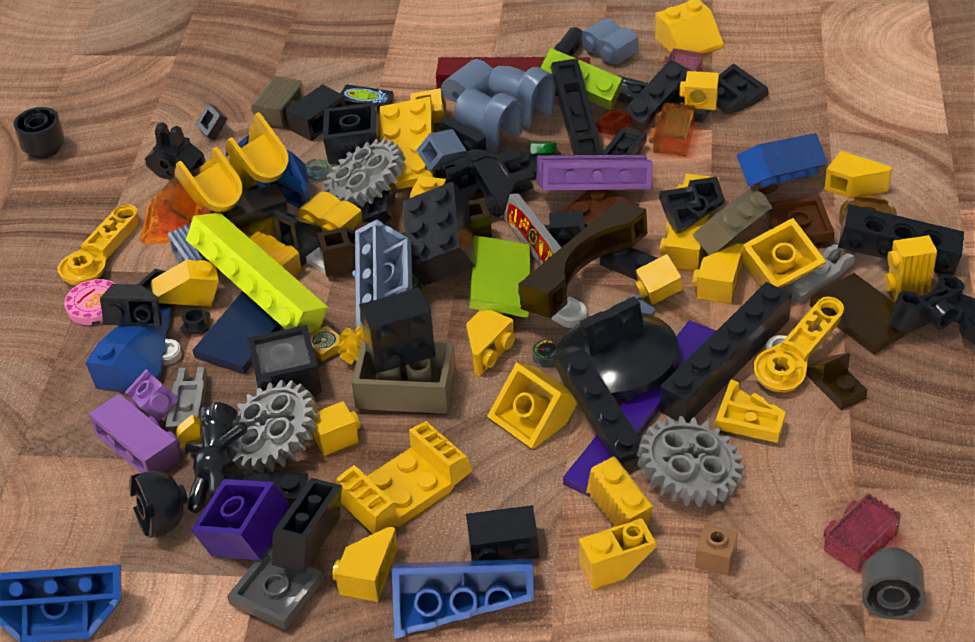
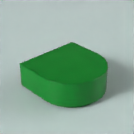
M530 141V153L555 154L557 152V142Z

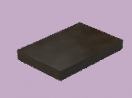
M855 273L848 275L810 298L811 307L823 297H834L841 301L844 306V312L837 327L872 354L879 352L910 333L897 330L889 323V317L895 302ZM831 308L821 309L822 313L827 316H835L837 314Z

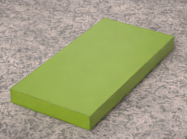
M474 235L473 246L476 267L471 268L469 308L493 310L501 314L528 317L529 312L521 309L518 284L530 275V244Z

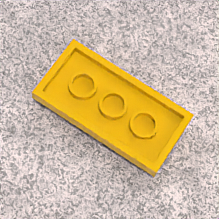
M430 97L380 106V142L383 139H386L388 142L392 140L394 144L399 146L406 158L404 160L406 166L401 168L403 174L396 176L398 182L394 184L397 189L413 187L419 175L435 178V171L428 170L416 151L430 133H434L433 103Z

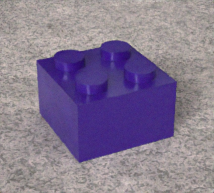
M223 479L191 531L211 556L261 561L273 541L274 529L291 505L274 482Z

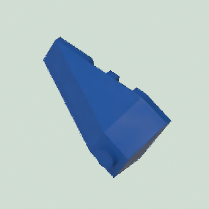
M160 305L162 319L160 327L118 325L98 342L85 362L96 389L126 392L145 369L158 380L163 373L162 358L166 354L165 339L166 335L169 334L172 316L171 306Z

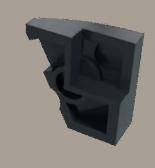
M717 176L690 180L688 187L660 191L659 200L667 220L676 234L683 232L724 204L725 201Z

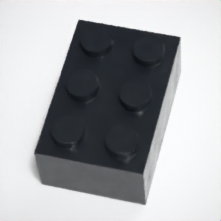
M454 181L403 201L405 236L411 240L412 273L423 286L476 267L469 200Z

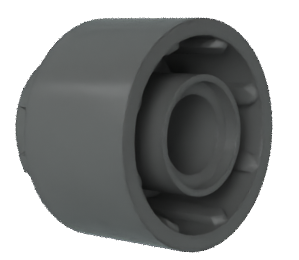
M889 547L875 552L873 556L865 561L862 567V601L865 607L874 615L885 619H904L918 613L925 603L924 569L920 561L911 553L900 548Z

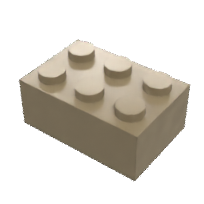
M362 339L352 379L355 408L448 414L456 372L454 344L434 342L436 357L376 374L367 354L364 339Z

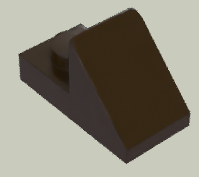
M849 353L823 358L808 365L806 372L810 380L840 410L856 404L867 397V389L848 371Z

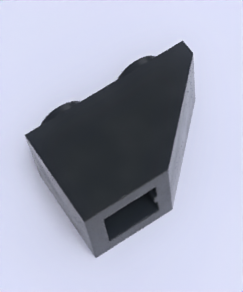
M112 284L100 297L104 325L158 327L162 325L159 297L142 285Z

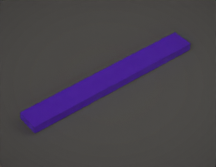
M689 320L676 336L679 358L675 369L668 378L716 330ZM660 387L637 395L633 400L624 401L620 405V408L638 436H640L660 410ZM596 435L563 476V485L589 497L590 493H586L591 468L611 458L598 435Z

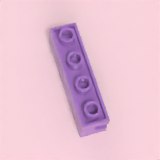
M645 155L537 156L536 183L542 190L651 189L653 162L647 160Z

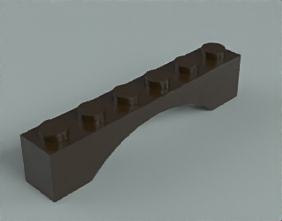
M484 199L469 201L472 236L492 238L491 216ZM344 227L317 233L326 277L354 271L355 231Z
M619 201L614 203L518 284L521 309L551 319L568 304V286L573 277L583 267L603 255L633 247L648 234L646 209Z

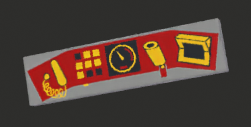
M510 194L503 218L523 243L530 244V253L539 265H542L561 247L519 194Z

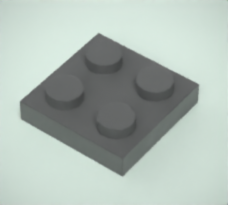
M268 548L262 560H256L227 597L230 605L286 630L324 582V575L322 571L308 566L305 573L288 571L285 568L273 566L272 549Z

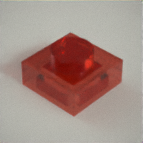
M611 109L595 125L598 132L616 136L622 127L626 128L633 122L630 112Z

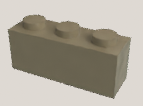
M753 186L710 218L692 235L704 250L711 255L718 252L748 229L773 207L769 204L765 195Z

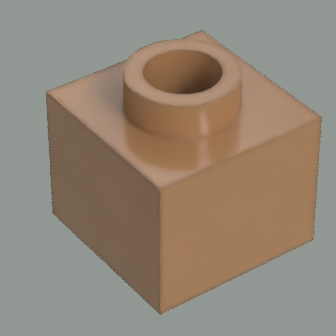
M704 524L696 549L695 568L729 575L737 550L738 532Z

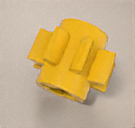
M358 326L355 331L346 328L336 341V347L339 348L337 352L340 354L339 358L352 365L354 360L357 361L361 342L364 339L362 327Z

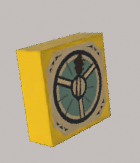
M328 325L310 335L314 354L321 362L335 355L339 350L336 347L339 335Z

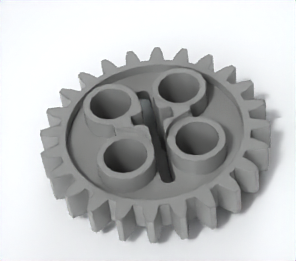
M375 139L372 145L366 142L363 148L357 146L354 153L348 152L346 159L338 160L340 165L331 168L334 173L326 176L329 180L324 182L326 188L323 191L331 193L340 201H348L363 208L365 202L368 201L372 204L374 197L381 198L384 190H391L389 186L391 183L398 182L396 176L403 174L401 168L406 166L404 163L406 158L399 146L394 144L392 140L388 142L386 139H383L379 142L378 139Z
M280 380L276 387L270 382L265 391L257 388L256 396L246 395L248 401L246 404H237L240 411L238 412L237 419L233 421L232 427L237 423L243 422L247 425L248 430L242 437L227 447L226 451L229 458L241 470L245 469L248 473H252L255 469L258 473H262L265 467H267L270 472H273L277 463L285 467L286 458L290 457L295 460V451L297 449L305 451L306 448L303 445L305 440H313L309 431L318 429V425L314 421L320 418L316 411L319 406L314 401L315 398L302 384L296 385L292 380L287 385L283 380Z
M680 416L678 422L675 423L670 417H667L665 424L656 421L655 427L649 426L646 435L643 434L637 456L640 457L637 465L644 468L642 477H652L649 486L655 487L659 485L661 487L659 493L661 496L668 492L671 493L672 502H675L680 497L683 498L685 506H688L691 500H694L699 508L702 507L704 500L709 505L714 506L717 499L725 502L727 495L732 496L741 481L744 466L740 464L743 458L742 455L735 454L738 446L728 445L730 436L720 437L718 435L720 428L712 431L709 430L708 422H704L702 426H699L695 418H692L690 423H686L685 419Z

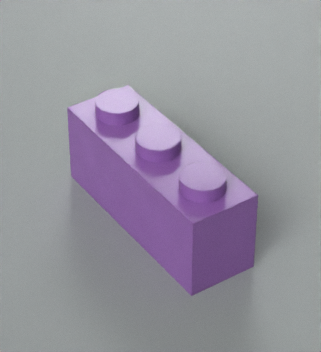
M117 394L89 413L95 435L138 472L154 470L167 472L181 462L178 450L180 443L177 437L171 431H164L153 416L147 417L142 413L134 401L131 400L129 402L122 395Z

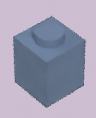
M450 129L430 133L416 151L428 170L435 171L440 170L442 164H447L461 158L466 149L454 130Z

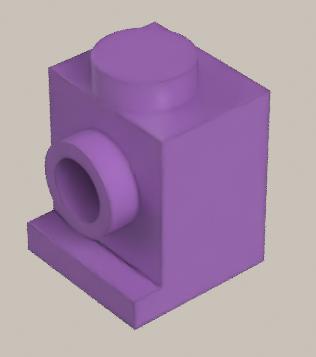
M146 369L125 392L158 422L179 400L169 388Z

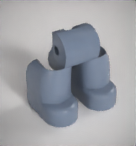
M474 59L448 77L441 86L442 95L456 102L455 120L485 136L486 150L499 154L500 127L518 136L522 132V125L525 127L532 125L533 107L547 115H551L554 112L555 83L553 74L539 67H532L526 72L511 66L492 68L484 61Z

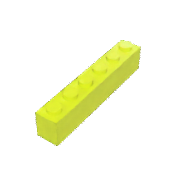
M221 213L195 215L193 217L186 240L285 329L307 325L309 333L320 330L328 310L326 304Z

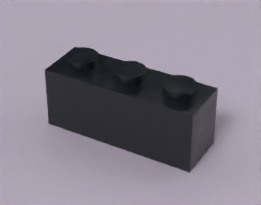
M310 478L273 531V566L285 568L288 571L305 573L340 519L342 485Z

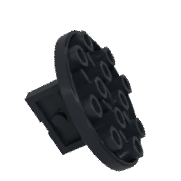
M634 296L612 306V308L606 311H600L579 321V324L575 325L564 335L556 350L557 358L584 349L614 398L623 401L633 400L637 395L660 387L675 369L679 358L678 340L673 329L660 318L641 312L640 302Z

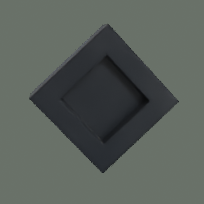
M208 103L195 125L207 137L215 140L228 118L217 106Z

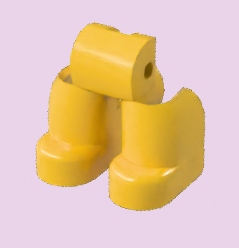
M258 112L254 115L249 129L248 144L240 148L231 137L226 143L225 151L228 153L226 158L220 149L215 147L212 149L210 159L200 168L199 175L193 177L183 162L179 161L176 163L175 176L198 206L208 208L214 212H226L238 204L243 191L257 184L256 180L261 183H271L278 180L284 174L287 167L288 153L264 117Z

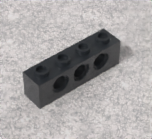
M849 204L842 223L838 248L887 259L888 252L893 250L894 240L929 235L937 250L934 271L954 276L962 256L964 231Z

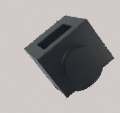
M583 211L549 213V225H544V227L561 248L585 229Z

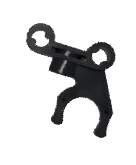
M941 275L937 280L934 290L920 296L912 291H901L890 314L889 323L897 330L910 332L930 323L938 330H942L954 321L960 325L959 331L962 337L975 345V298L962 294L965 285L960 279L952 275Z

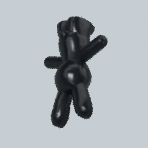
M214 402L210 406H204L200 409L201 442L189 441L185 445L188 453L197 454L193 461V470L196 478L191 487L187 503L188 510L196 514L202 510L205 504L208 486L210 498H212L223 479H225L224 475L228 472L231 463L226 448L242 437L248 430L247 425L243 422L237 423L232 427L233 421L238 417V412L233 407L221 402Z

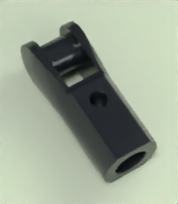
M577 27L570 28L554 49L572 57L582 44V30Z

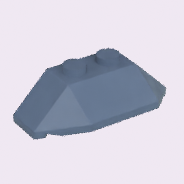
M378 220L355 230L357 328L358 326L362 327L359 304L412 289L411 240Z

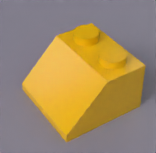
M689 0L686 3L655 13V38L680 62L724 47L712 11L700 0Z
M794 218L743 244L742 263L760 285L768 282L778 288H782L826 264V260Z
M516 362L487 417L527 446L535 449L567 424L578 403L568 388L539 368Z

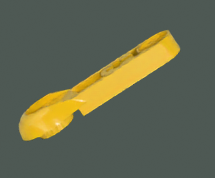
M122 205L114 209L84 241L80 250L61 260L58 265V274L62 280L77 286L89 280L99 279L105 271L106 260L140 223L137 208L133 205Z
M834 297L821 298L781 344L768 348L758 354L754 361V374L758 382L766 389L779 393L789 392L799 387L806 376L808 359L840 323L844 312L842 302ZM831 308L837 314L835 316H827L822 313L821 309ZM818 322L820 324L818 331L810 332ZM775 366L777 369L779 366H782L785 368V371L783 368L781 369V371H778L775 369Z

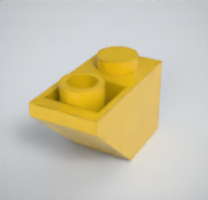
M841 150L827 167L824 190L849 199L859 195L888 192L893 167Z
M480 310L466 323L468 347L474 374L478 377L488 368L493 367L497 359L505 350H509L515 341L513 319L493 310Z
M640 518L580 538L579 565L592 590L624 580L656 548V542L645 522Z

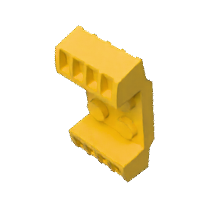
M427 421L409 430L411 448L368 476L354 465L336 479V484L342 485L341 504L372 534L387 527L402 526L451 493L454 486L473 471L468 457Z

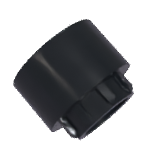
M35 107L20 113L14 120L13 125L20 148L29 156L45 159L55 155L64 142V133L58 113L48 107Z

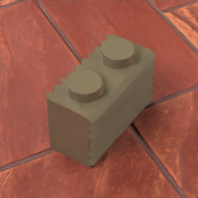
M276 75L269 84H265L259 98L253 100L251 105L252 113L255 115L259 112L269 126L284 128L288 122L286 108L304 97L302 81Z

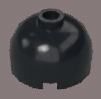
M146 471L130 476V497L136 495L137 506L133 507L143 534L153 538L173 530L180 523L183 516V504L188 503L185 487L182 484L177 485L175 479L163 471Z

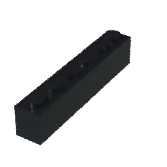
M765 282L660 386V412L677 422L679 417L682 416L686 423H689L730 379L766 345L767 341L790 320L792 294Z

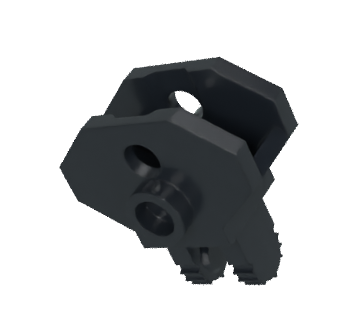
M165 123L157 124L155 129L157 144L145 157L146 166L160 178L179 182L175 176L177 162L182 161L191 175L194 176V170L202 166L206 161L204 153L190 142V138L184 137L182 128L175 126L169 132Z

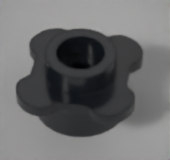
M199 307L186 310L182 315L183 326L180 328L183 334L206 333L210 329L208 320L211 319L210 313Z

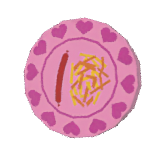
M94 279L80 283L72 288L66 295L64 302L68 317L75 323L86 326L92 325V322L100 321V324L103 323L100 297L115 283L105 279Z

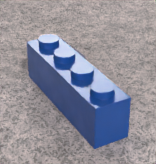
M817 133L758 144L736 155L748 187L760 184L761 189L773 184L779 185L789 180L792 182L803 177L814 176L820 173V167L828 164Z
M533 559L396 563L392 568L394 639L456 620L460 621L471 618V616L488 611L492 612L534 600Z

